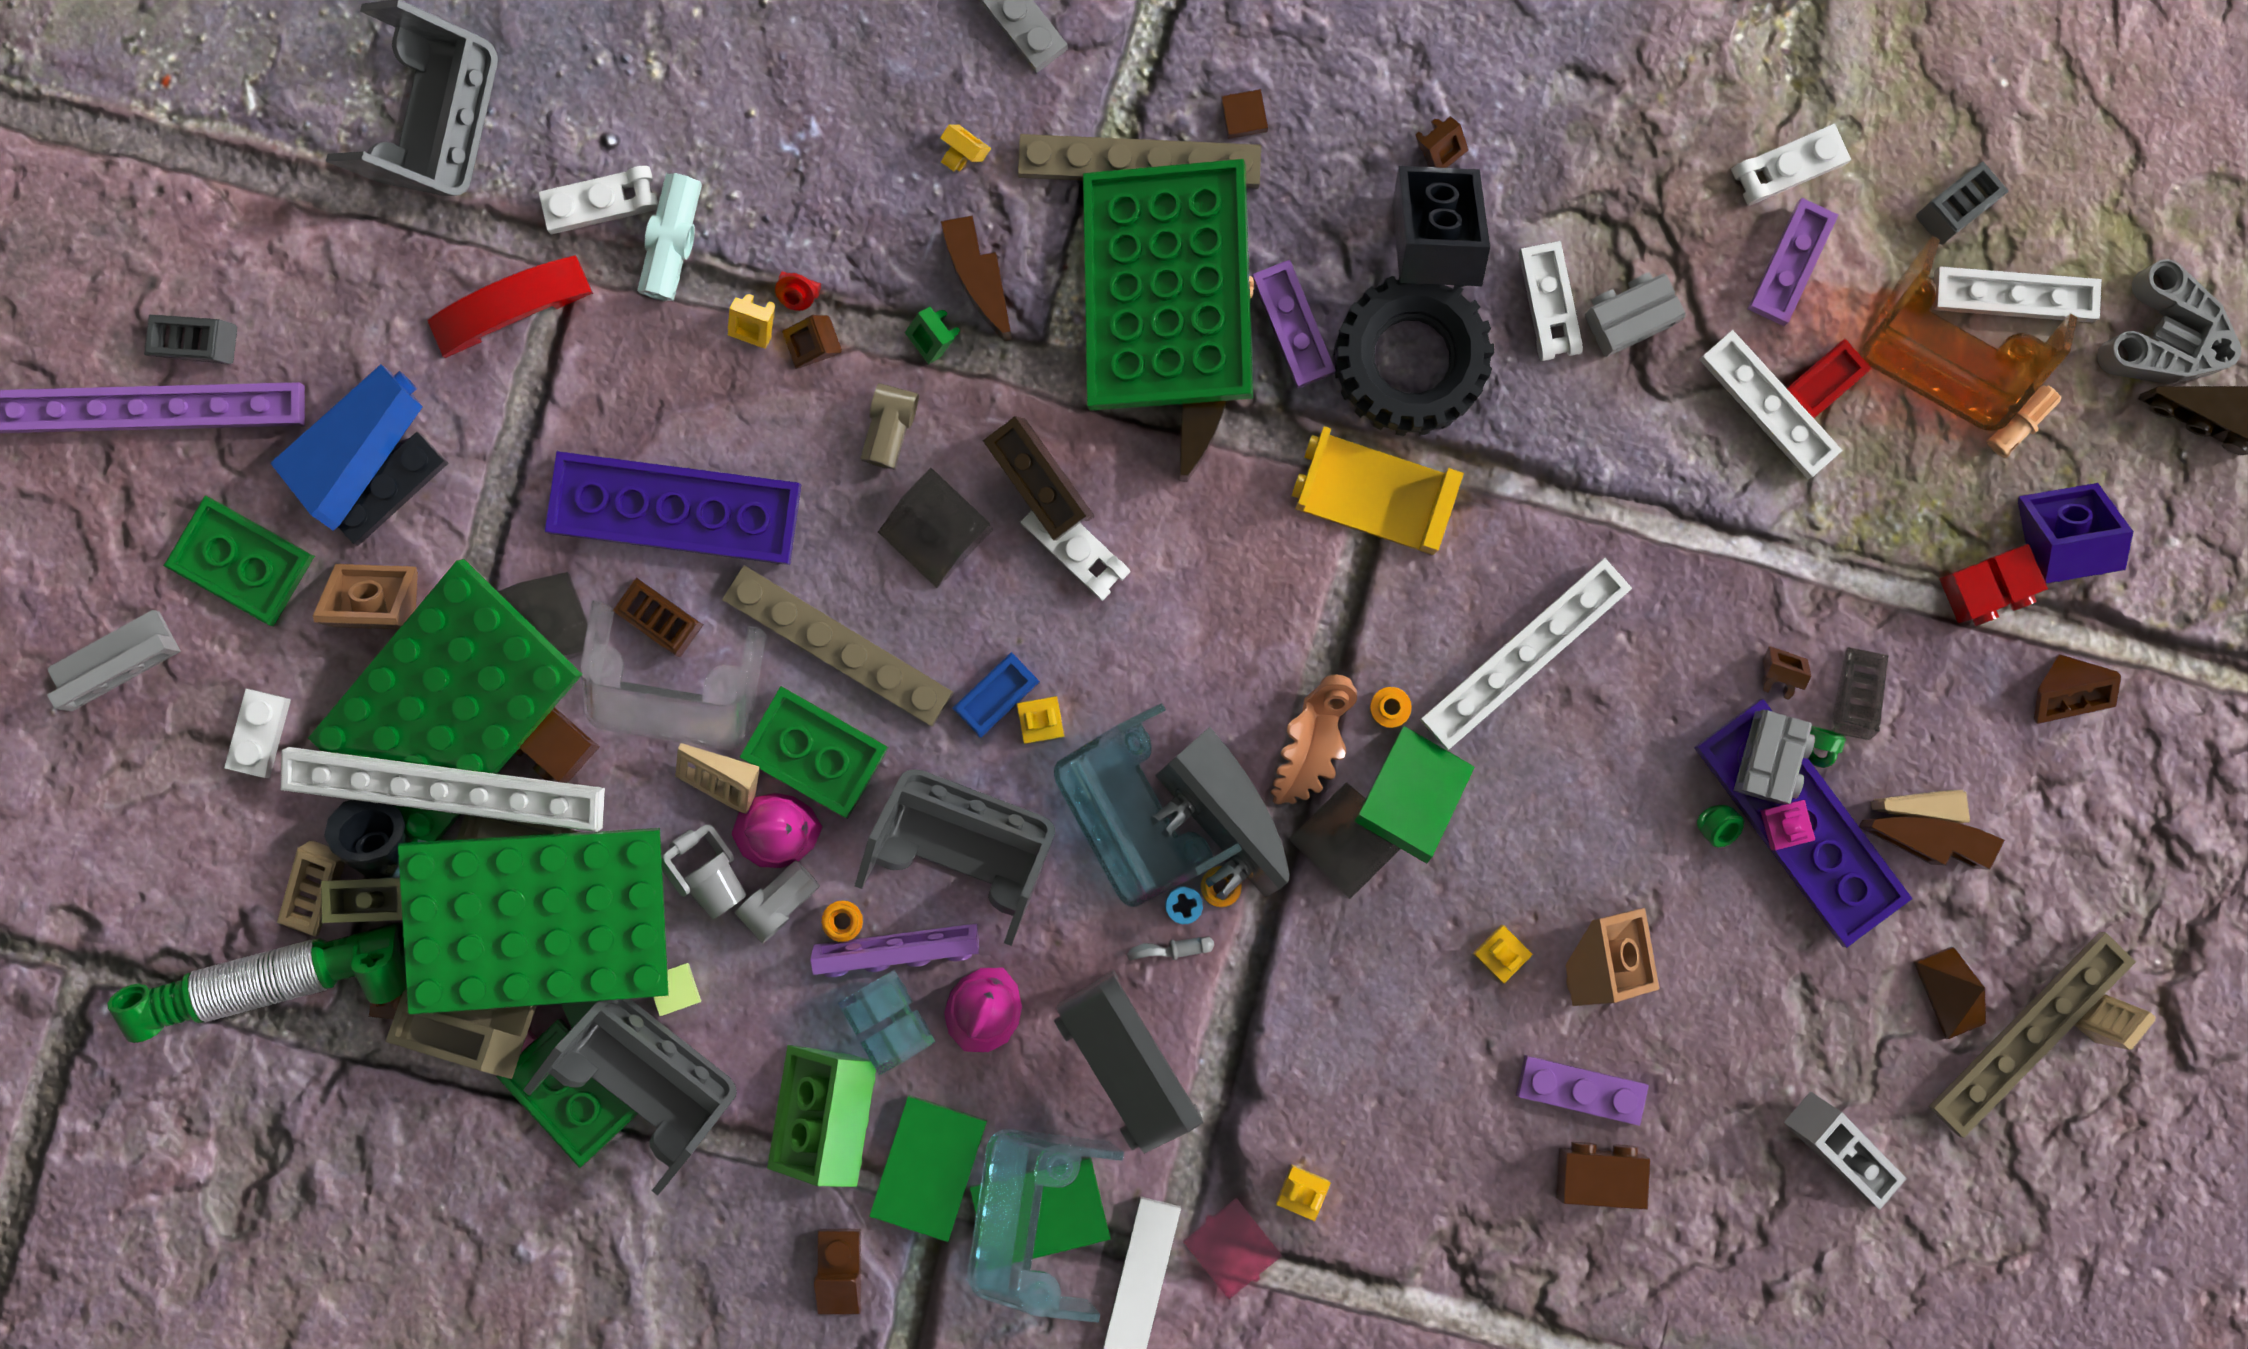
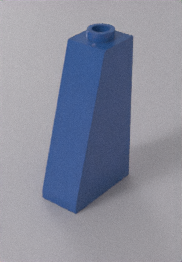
M380 364L270 463L309 514L333 531L342 523L423 408L412 394L417 390L416 386L401 371L393 375Z

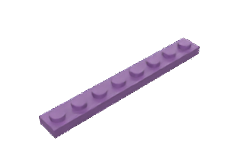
M299 382L0 390V433L305 426V386Z

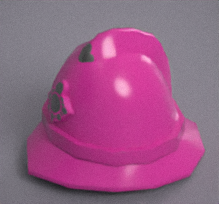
M772 793L755 797L747 814L738 813L731 835L742 856L757 866L783 868L791 865L796 860L800 861L815 847L822 830V825L810 806L794 796Z
M980 968L961 978L952 989L945 1007L944 1016L948 1034L964 1052H990L1009 1041L1019 1025L1022 1009L1018 985L1004 968Z

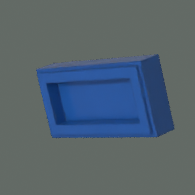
M1011 652L952 709L982 738L1017 703L1031 692L1040 681Z

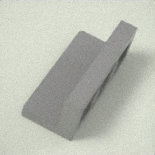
M151 610L49 666L48 672L57 689L47 694L54 709L74 711L178 654L181 650L161 613L157 610Z

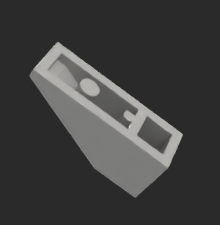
M1811 1091L1784 1121L1813 1152L1879 1210L1907 1179L1840 1110Z

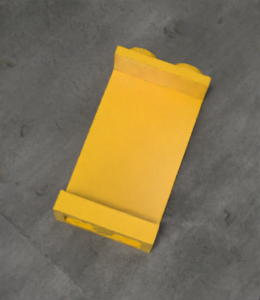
M1325 426L1319 437L1311 435L1304 458L1311 460L1306 475L1298 474L1291 495L1298 498L1296 510L1431 555L1439 551L1464 475L1463 472L1448 468L1443 473L1330 435L1331 428Z

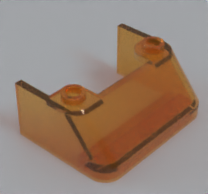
M1932 236L1898 280L1865 339L1862 349L1863 359L1870 367L1976 427L1987 431L2002 429L2013 419L2070 353L2077 317L2070 313L2046 342L2031 334L2018 333L2008 337L1998 349L1929 311L1936 299L1937 287L1928 275L1931 272L1940 241Z

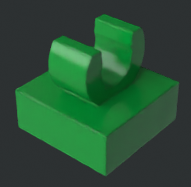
M931 307L918 312L904 332L928 365L941 358L960 332L958 327L948 331L942 323L948 313L945 310H939L935 313Z

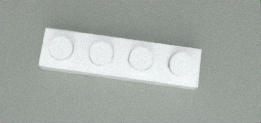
M1938 267L1934 270L1932 310L2093 323L2100 319L2102 279Z
M1734 330L1729 332L1699 359L1807 479L1814 477L1843 451Z

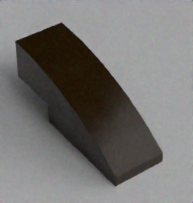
M1226 401L1182 404L1179 481L1187 482L1202 462L1214 440L1224 413Z

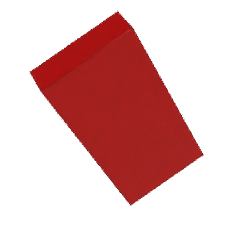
M1845 338L1786 389L1815 418L1872 368Z

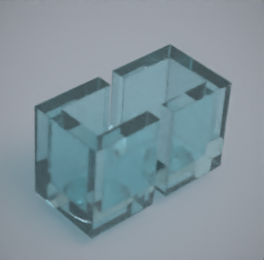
M895 970L838 1002L856 1035L887 1017H890L892 1020V1024L861 1042L878 1075L898 1066L936 1042L918 1010L912 1012L909 1004L913 1001Z

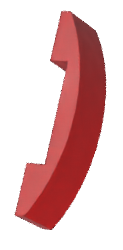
M574 255L526 269L489 284L450 304L427 321L442 356L447 358L481 343L480 337L551 306L559 309L593 294V291L578 257Z

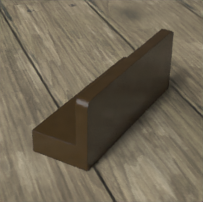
M1014 416L983 440L1053 541L1060 539L1082 521H1090L1095 517L1025 418Z

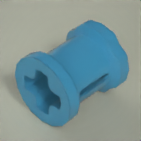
M1182 886L1171 890L1165 901V909L1169 917L1176 923L1190 924L1201 915L1203 902L1199 893L1194 889ZM1183 893L1187 899L1194 898L1195 905L1190 907V915L1183 917L1180 911L1174 912L1172 909V905L1178 903L1177 895Z

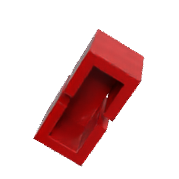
M2029 544L2008 550L1976 565H1971L1939 578L1957 622L1962 623L1973 620L1975 626L1998 618L1997 610L2009 604L2012 611L2036 603L2034 595L2048 589Z

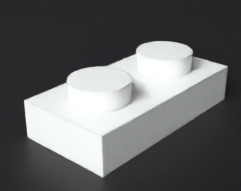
M245 689L225 769L262 778H270L291 699Z

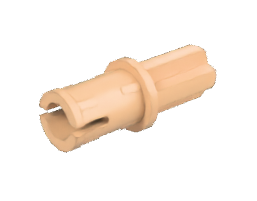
M2041 386L2019 409H2012L2010 412L2011 417L1987 440L1988 446L1999 456L2008 458L2010 453L2030 433L2035 434L2038 431L2037 425L2060 402L2061 396L2051 386Z

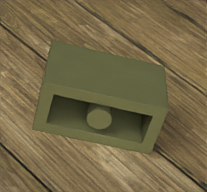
M400 878L321 881L322 923L402 920Z

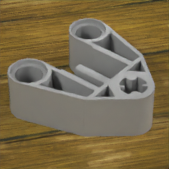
M2165 259L2138 272L2132 281V292L2140 302L2160 311L2159 314L2164 316L2152 332L2154 333L2153 338L2158 341L2136 331H2126L2104 342L2097 353L2098 364L2106 373L2163 384H2174L2210 376L2227 369L2237 363L2242 351L2241 344L2223 305L2176 261ZM2154 275H2157L2161 278L2163 282V289H2160L2155 285L2153 279ZM2119 345L2127 350L2128 361H2125L2119 355Z

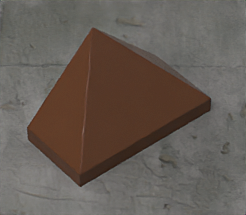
M2059 654L2038 688L2034 720L2037 724L2116 707L2121 675L2118 671Z
M1954 947L1946 948L1914 961L1945 1039L1953 1038L1986 1024L1985 987Z

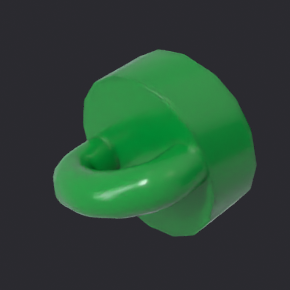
M1812 726L1810 734L1815 736L1813 750L1818 748L1828 751L1826 757L1822 758L1815 755L1812 750L1808 759L1816 767L1826 768L1832 766L1837 759L1838 753H1842L1846 738L1838 732Z
M1714 805L1699 815L1696 825L1704 838L1712 846L1719 848L1730 845L1741 835L1744 828V819L1730 806Z

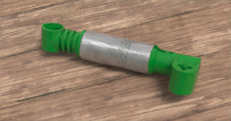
M395 923L331 941H326L322 938L312 939L194 970L185 974L182 980L166 984V986L161 985L149 989L144 984H132L120 989L110 998L107 1003L108 1010L128 1042L138 1043L151 1039L164 1026L182 1023L185 1020L206 1023L276 1004L277 1002L280 1003L322 992L323 990L333 988L337 981L355 976L366 999L370 1003L384 1004L399 997L407 986L403 928L401 924Z

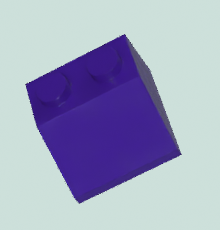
M2099 483L2018 497V507L2025 543L2029 544L2045 583L2061 582L2126 570L2134 531Z

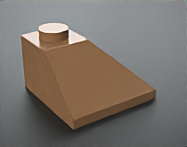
M1645 908L1592 920L1565 965L1567 972L1566 983L1571 994L1572 1006L1616 1003L1660 989Z

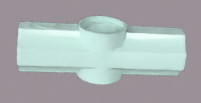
M666 173L656 216H651L646 228L645 250L647 253L637 290L640 294L662 301H674L683 260L689 258L693 247L695 235L693 220L702 187L700 181L682 174Z

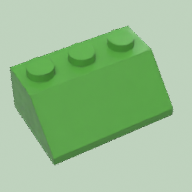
M787 1045L767 1169L815 1186L857 1187L859 1171L862 1165L866 1128L869 1122L868 1116L873 1086L875 1084L877 1062L851 1054Z

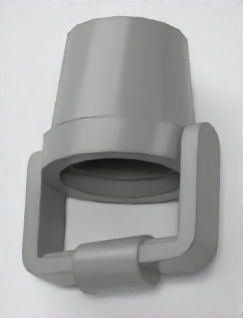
M704 825L695 832L687 830L669 844L670 849L662 854V871L677 892L683 897L690 894L712 919L717 918L747 896L730 866V863L734 861L732 852L711 825ZM702 836H705L717 853V856L683 879L670 859L674 856H681L698 844Z

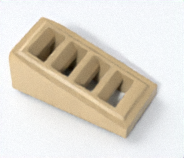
M681 743L677 753L675 777L725 805L747 814L756 795L760 767ZM688 762L695 765V769L688 767Z
M1946 790L1873 799L1874 801H1871L1872 810L1908 817H1927L1962 824L1970 822L1967 794L1963 790Z
M309 841L297 848L277 923L315 937L319 935L323 925L321 884L306 879V876L308 874L322 881L340 880L345 863L341 861L340 857L332 853L329 846ZM304 891L315 895L317 900L301 896L300 892ZM295 905L312 911V917L295 912Z
M2104 995L2074 1026L2095 1043L2130 1050L2134 1048L2155 1022L2156 1017L2147 1010Z

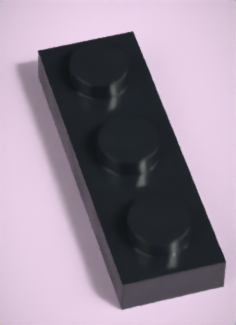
M416 432L385 460L338 528L353 544L359 546L449 463L422 434Z

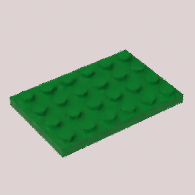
M1244 159L1083 173L1087 406L1090 411L1253 399L1247 189Z
M465 559L456 560L308 739L320 751L497 774L583 674ZM396 806L401 811L405 822L404 833L413 842L439 841L462 815Z
M660 828L400 843L398 845L408 1014L669 996Z

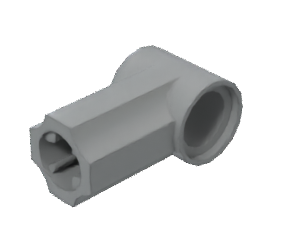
M796 860L764 890L761 888L750 896L734 914L763 944L790 919L788 916L797 907L801 906L820 885L807 869Z

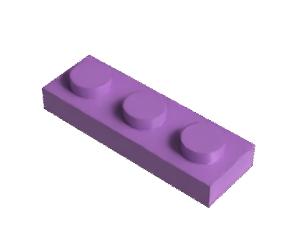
M1804 198L1797 202L1747 308L1748 310L1782 326L1789 323L1837 220L1838 214Z
M1290 259L1252 274L1254 286L1296 388H1301L1334 375L1336 370Z
M1525 1055L1516 1096L1640 1126L1649 1085Z

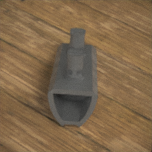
M1209 727L1155 775L1174 798L1160 811L1152 815L1150 819L1154 826L1171 815L1172 819L1161 832L1163 836L1170 837L1182 823L1192 816L1226 853L1230 860L1211 877L1206 879L1208 887H1211L1223 878H1227L1226 883L1216 895L1218 898L1225 900L1246 878L1266 898L1288 883L1290 874L1284 848L1275 824L1255 786L1230 750Z

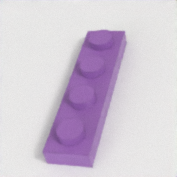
M977 924L853 939L846 942L814 944L810 959L813 975L824 974L826 977H838L845 975L849 970L865 968L868 972H878L887 969L890 965L906 963V965L911 967L926 965L931 960L947 958L949 961H963L970 958L972 954H979Z

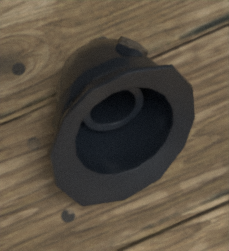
M348 800L343 802L328 818L324 838L332 853L340 857L342 862L366 877L391 878L399 867L398 845L404 843L406 839L404 833L405 822L401 811L394 805Z

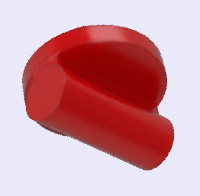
M784 271L781 272L775 285V294L778 300L785 307L795 311L808 309L815 298H818L821 290V283L809 280L797 273H787Z

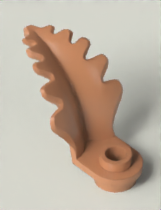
M1343 675L1325 677L1320 685L1304 698L1302 713L1288 723L1287 733L1294 742L1285 746L1281 751V756L1289 762L1277 768V775L1282 777L1276 778L1273 781V786L1277 787L1271 790V794L1274 795L1273 802L1279 805L1285 802L1295 804L1297 802L1296 797L1308 800L1310 798L1308 789L1315 793H1320L1323 789L1318 776L1329 780L1334 779L1336 776L1331 759L1343 760L1346 756V747L1338 729V720L1357 701V690L1348 677Z

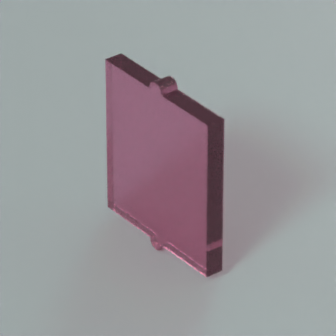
M1237 1198L1214 1216L1208 1215L1206 1223L1183 1241L1228 1299L1232 1298L1252 1280L1258 1282L1260 1280L1259 1275L1282 1257V1254Z

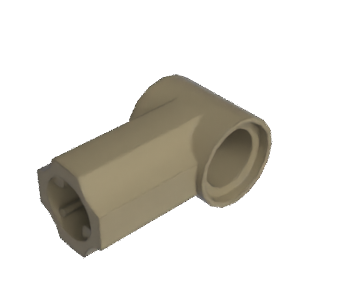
M878 383L870 407L869 416L872 419L860 458L862 461L886 469H896L906 430L911 428L919 401L918 393Z

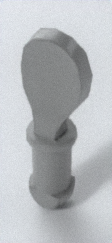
M1210 936L1180 941L1170 940V947L1143 943L1131 948L1127 953L1128 960H1135L1156 955L1172 957L1173 960H1177L1178 957L1212 951L1214 941Z

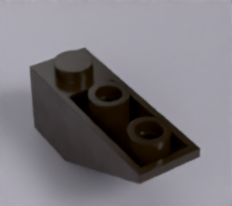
M2157 386L2140 394L2138 400L2150 405L2149 409L2153 413L2166 418L2174 417L2185 423L2186 429L2199 436H2211L2223 443L2222 447L2231 453L2248 455V386Z

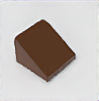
M811 315L782 331L795 369L825 360L842 352L832 321L827 315Z

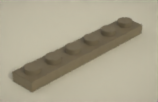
M1020 134L1018 177L1083 181V173L1244 159L1246 164V188L1259 189L1261 145Z
M743 565L722 599L931 727L934 726L954 693Z
M2099 932L1928 1107L1957 1136L1965 1138L2136 961L2106 932Z

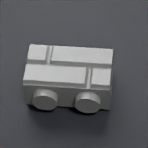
M1650 272L1645 273L1628 283L1629 290L1616 295L1614 289L1591 300L1594 306L1585 313V318L1592 333L1596 336V341L1605 357L1678 324L1686 317V313L1665 273L1654 278Z
M1769 710L1755 711L1734 791L1781 805L1791 804L1792 798L1797 799L1804 784V775L1799 774L1803 758H1809L1815 743V736L1810 734L1812 724Z

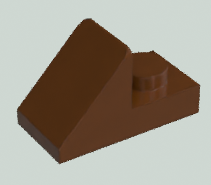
M819 1229L817 1275L814 1278L818 1314L861 1313V1229Z

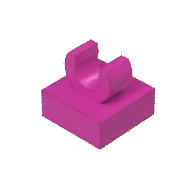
M1805 800L1760 810L1771 850H1779L1815 840Z

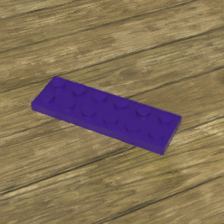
M556 451L545 532L554 535L790 565L802 485L798 482Z
M1759 699L1695 746L1694 749L1840 945L1847 948L1913 898L1809 759L1803 758L1799 774L1804 775L1803 788L1797 799L1792 798L1791 802L1805 800L1815 840L1779 850H1771L1760 810L1781 804L1734 791L1755 711H1772L1764 699Z

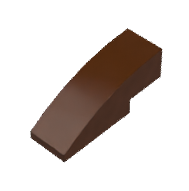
M973 215L941 221L950 259L970 301L986 323L1004 341L1012 340L996 252L980 255Z
M1927 817L1862 820L1859 825L1861 829L1931 865H1946L1951 856L1974 869L1991 870L2005 841L1981 829L1953 821Z

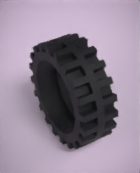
M1395 276L1386 278L1384 283L1376 288L1373 286L1368 288L1363 296L1356 303L1354 302L1349 309L1339 330L1333 354L1336 358L1335 378L1340 380L1342 386L1341 394L1344 400L1349 398L1356 407L1354 413L1360 418L1364 415L1375 422L1373 427L1382 430L1383 427L1396 430L1395 435L1405 436L1407 432H1419V436L1426 435L1431 430L1440 427L1444 429L1450 426L1454 420L1463 416L1482 393L1483 387L1492 371L1490 361L1494 354V343L1490 344L1488 337L1491 327L1488 320L1482 321L1478 313L1480 305L1477 301L1474 300L1470 303L1461 295L1464 290L1462 287L1454 286L1452 289L1446 285L1400 283L1399 279H1395ZM1402 321H1420L1433 327L1444 338L1449 351V367L1444 378L1434 388L1421 393H1404L1392 388L1380 376L1375 364V346L1380 335L1390 326Z

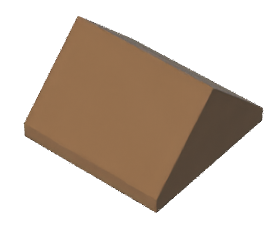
M335 564L314 611V622L336 628L399 630L416 609L417 567Z

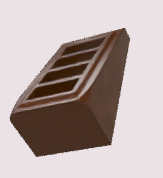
M635 578L612 610L677 657L683 655L704 625L638 578ZM640 591H642L647 596L636 612L631 614L627 610ZM656 601L659 603V606L649 620L644 623L640 619L652 602ZM667 609L672 614L660 631L657 632L653 628ZM680 618L684 623L670 641L666 636Z

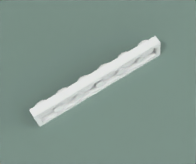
M1606 558L1602 559L1425 714L1420 721L1446 750H1449L1626 595L1632 587Z

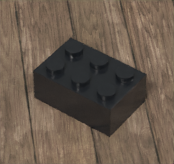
M1399 166L1392 208L1400 283L1482 287L1490 251V241L1480 169Z

